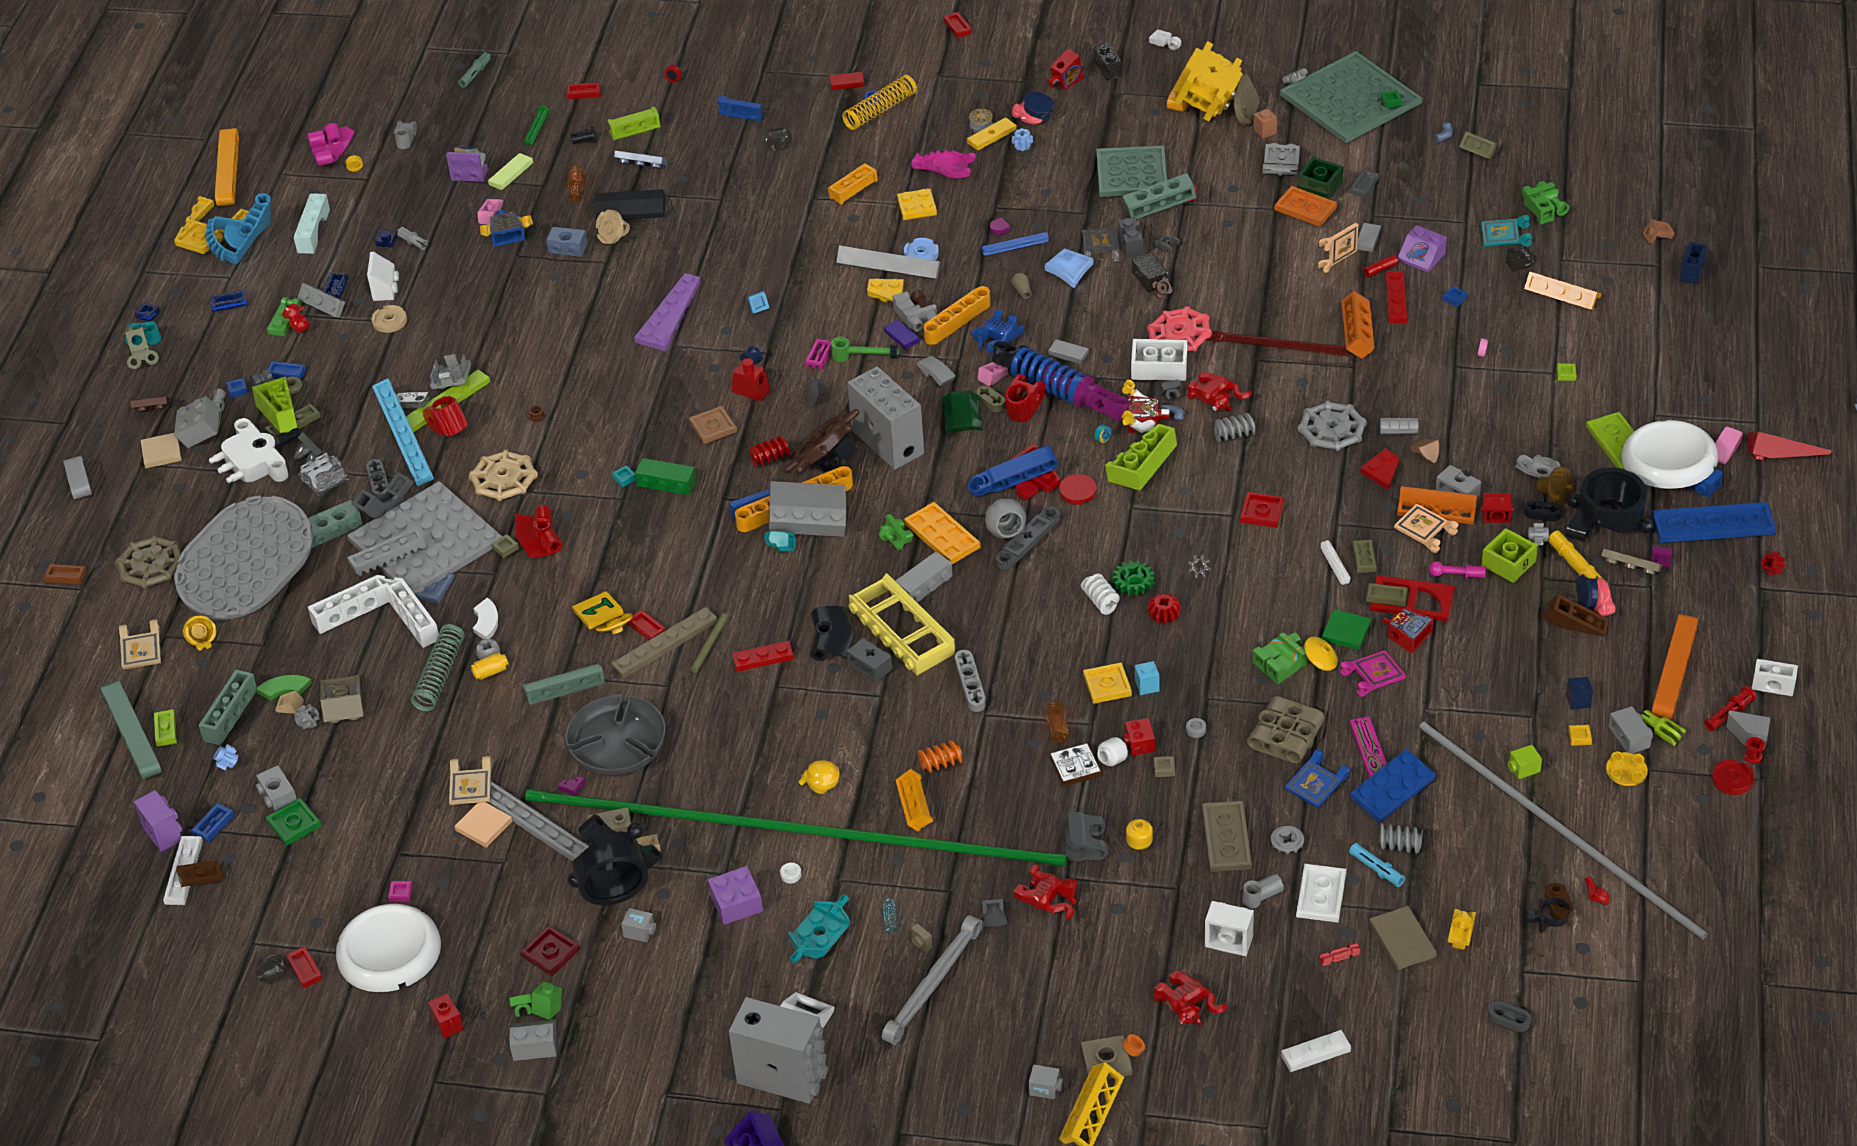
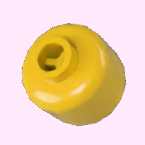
M1135 819L1129 822L1126 827V842L1128 845L1137 850L1149 847L1153 841V828L1151 824L1143 819Z

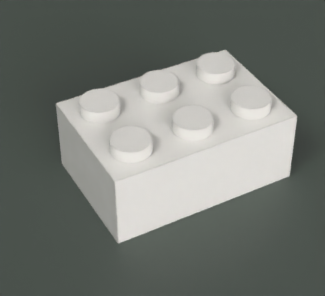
M1133 339L1131 379H1179V381H1186L1187 340Z

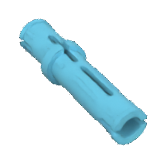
M1354 843L1351 846L1349 854L1355 856L1377 872L1380 878L1387 879L1396 887H1400L1404 883L1405 876L1393 869L1390 863L1383 862L1358 843ZM1364 855L1370 858L1372 861H1374V863L1366 859ZM1380 867L1390 872V875L1383 871Z

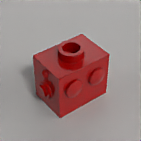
M1484 493L1480 509L1483 513V523H1510L1511 513L1514 512L1511 494Z
M1149 718L1125 722L1123 740L1128 745L1131 756L1155 752V737Z
M448 993L428 1002L432 1019L443 1038L464 1030L461 1014L456 1009L455 1003L451 1000Z

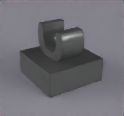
M1179 379L1161 383L1158 388L1160 396L1165 395L1167 402L1170 401V393L1174 394L1176 399L1179 398L1180 393L1178 390L1181 386Z

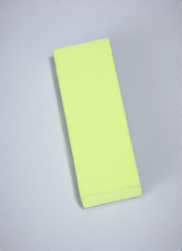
M519 153L488 180L489 185L503 190L533 163V159Z

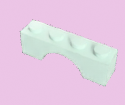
M316 193L309 195L294 235L297 253L314 254L316 250L319 221H326L330 211L326 194Z

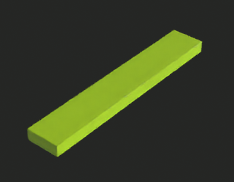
M478 369L467 377L465 384L450 387L407 415L406 418L412 431L415 432L427 424L423 417V410L430 407L434 401L443 396H452L459 403L489 384L490 377Z

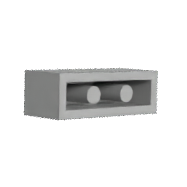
M934 552L895 582L916 602H919L923 597L936 590L938 586L953 576L952 563L939 553Z

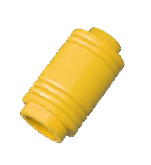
M500 652L473 662L471 670L476 680H483L506 670L508 660L505 654L501 655Z

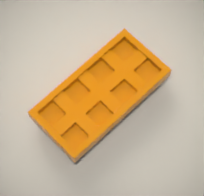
M935 502L904 519V524L952 564L981 548L980 542Z

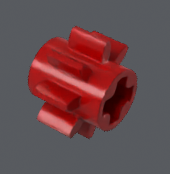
M1776 551L1773 554L1766 552V556L1761 559L1763 566L1761 569L1767 571V574L1771 576L1774 573L1781 575V571L1786 568L1784 561L1786 558L1780 556V553Z

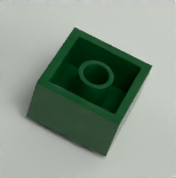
M1312 157L1297 175V188L1330 199L1343 183L1344 166Z

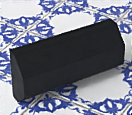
M663 189L595 193L596 221L600 213L607 210L619 212L622 220L664 218L665 193Z

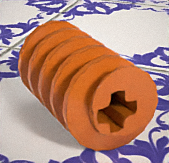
M949 740L947 745L941 743L940 748L934 745L932 750L927 747L925 753L922 750L917 751L922 770L927 769L929 773H932L933 766L939 771L940 764L946 769L947 762L955 766V759L962 764V752L957 740H955V743Z

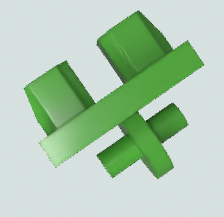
M891 514L886 515V523L880 527L879 537L883 541H891L897 550H902L904 544L911 543L913 533L910 530H903L904 522L901 519H894Z

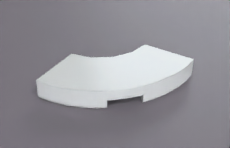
M486 598L473 608L474 613L478 616L473 632L482 639H490L498 627L497 609L494 603Z

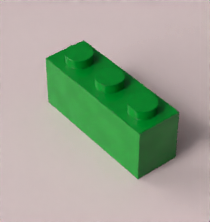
M642 458L635 472L638 487L683 495H690L697 481L695 467Z

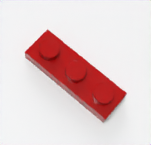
M789 641L732 653L737 672L794 660Z

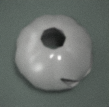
M1011 498L996 500L986 510L985 523L987 530L997 538L1012 539L1025 528V509L1019 502Z

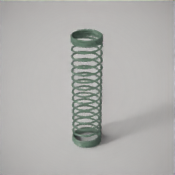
M447 624L442 626L411 697V703L419 710L431 711L435 708L438 701L437 698L440 696L441 689H443L445 680L448 677L447 675H449L451 666H453L457 652H459L465 637L463 630L458 626ZM443 632H454L461 637V639L458 640V638H456L455 636L444 634ZM446 636L453 637V638H455V639H457V640H452V639H450V638H448V637H446ZM442 640L446 641V642L449 643V644L456 645L457 648H454V647H452L451 645L442 643ZM439 645H443L449 649H454L455 652L452 653L448 649L441 648ZM438 649H441L446 653L452 654L453 657H450L444 653H439ZM435 654H439L445 658L451 659V661L448 662L444 658L437 657ZM434 658H437L442 662L448 663L449 666H446L440 662H435ZM431 663H436L441 667H445L447 670L444 671L439 667L433 666ZM430 668H434L435 670L444 672L445 675H442L435 671H431ZM427 672H431L434 675L440 676L443 678V680H440L435 676H431ZM426 677H430L433 680L440 681L441 684H437L434 681L427 680ZM424 681H427L432 685L438 686L439 689H436L430 685H426ZM421 686H426L431 690H436L437 693L434 694L429 690L423 689ZM417 695H421L427 699H430L433 703L425 702L421 700ZM416 696L423 703L433 704V706H422L416 702L414 697Z

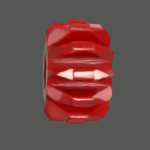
M1162 592L1161 595L1155 594L1154 598H1150L1147 609L1151 620H1156L1157 624L1164 622L1166 625L1168 621L1173 623L1175 619H1178L1181 605L1177 597H1172L1171 593L1165 595Z

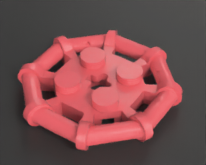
M1190 306L1172 311H1162V314L1147 327L1149 339L1187 340V352H1195L1212 335L1209 326L1210 317L1206 313L1202 314L1191 309Z

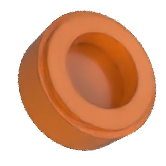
M1129 1034L1122 1042L1124 1050L1131 1056L1137 1057L1145 1050L1143 1040L1137 1035Z

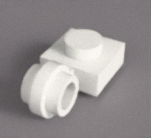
M1157 29L1149 37V43L1162 47L1168 44L1171 50H1177L1181 46L1180 38L1172 37L1171 33Z

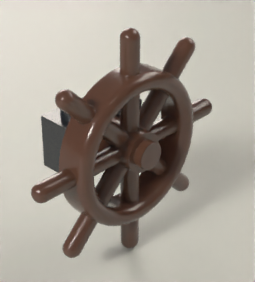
M853 409L849 414L846 410H842L838 416L830 418L816 428L800 444L797 450L793 452L795 459L784 468V471L790 473L795 469L796 472L801 473L806 466L816 462L820 469L826 473L847 464L858 449L847 436H843L851 431V426L848 423L859 415V410Z

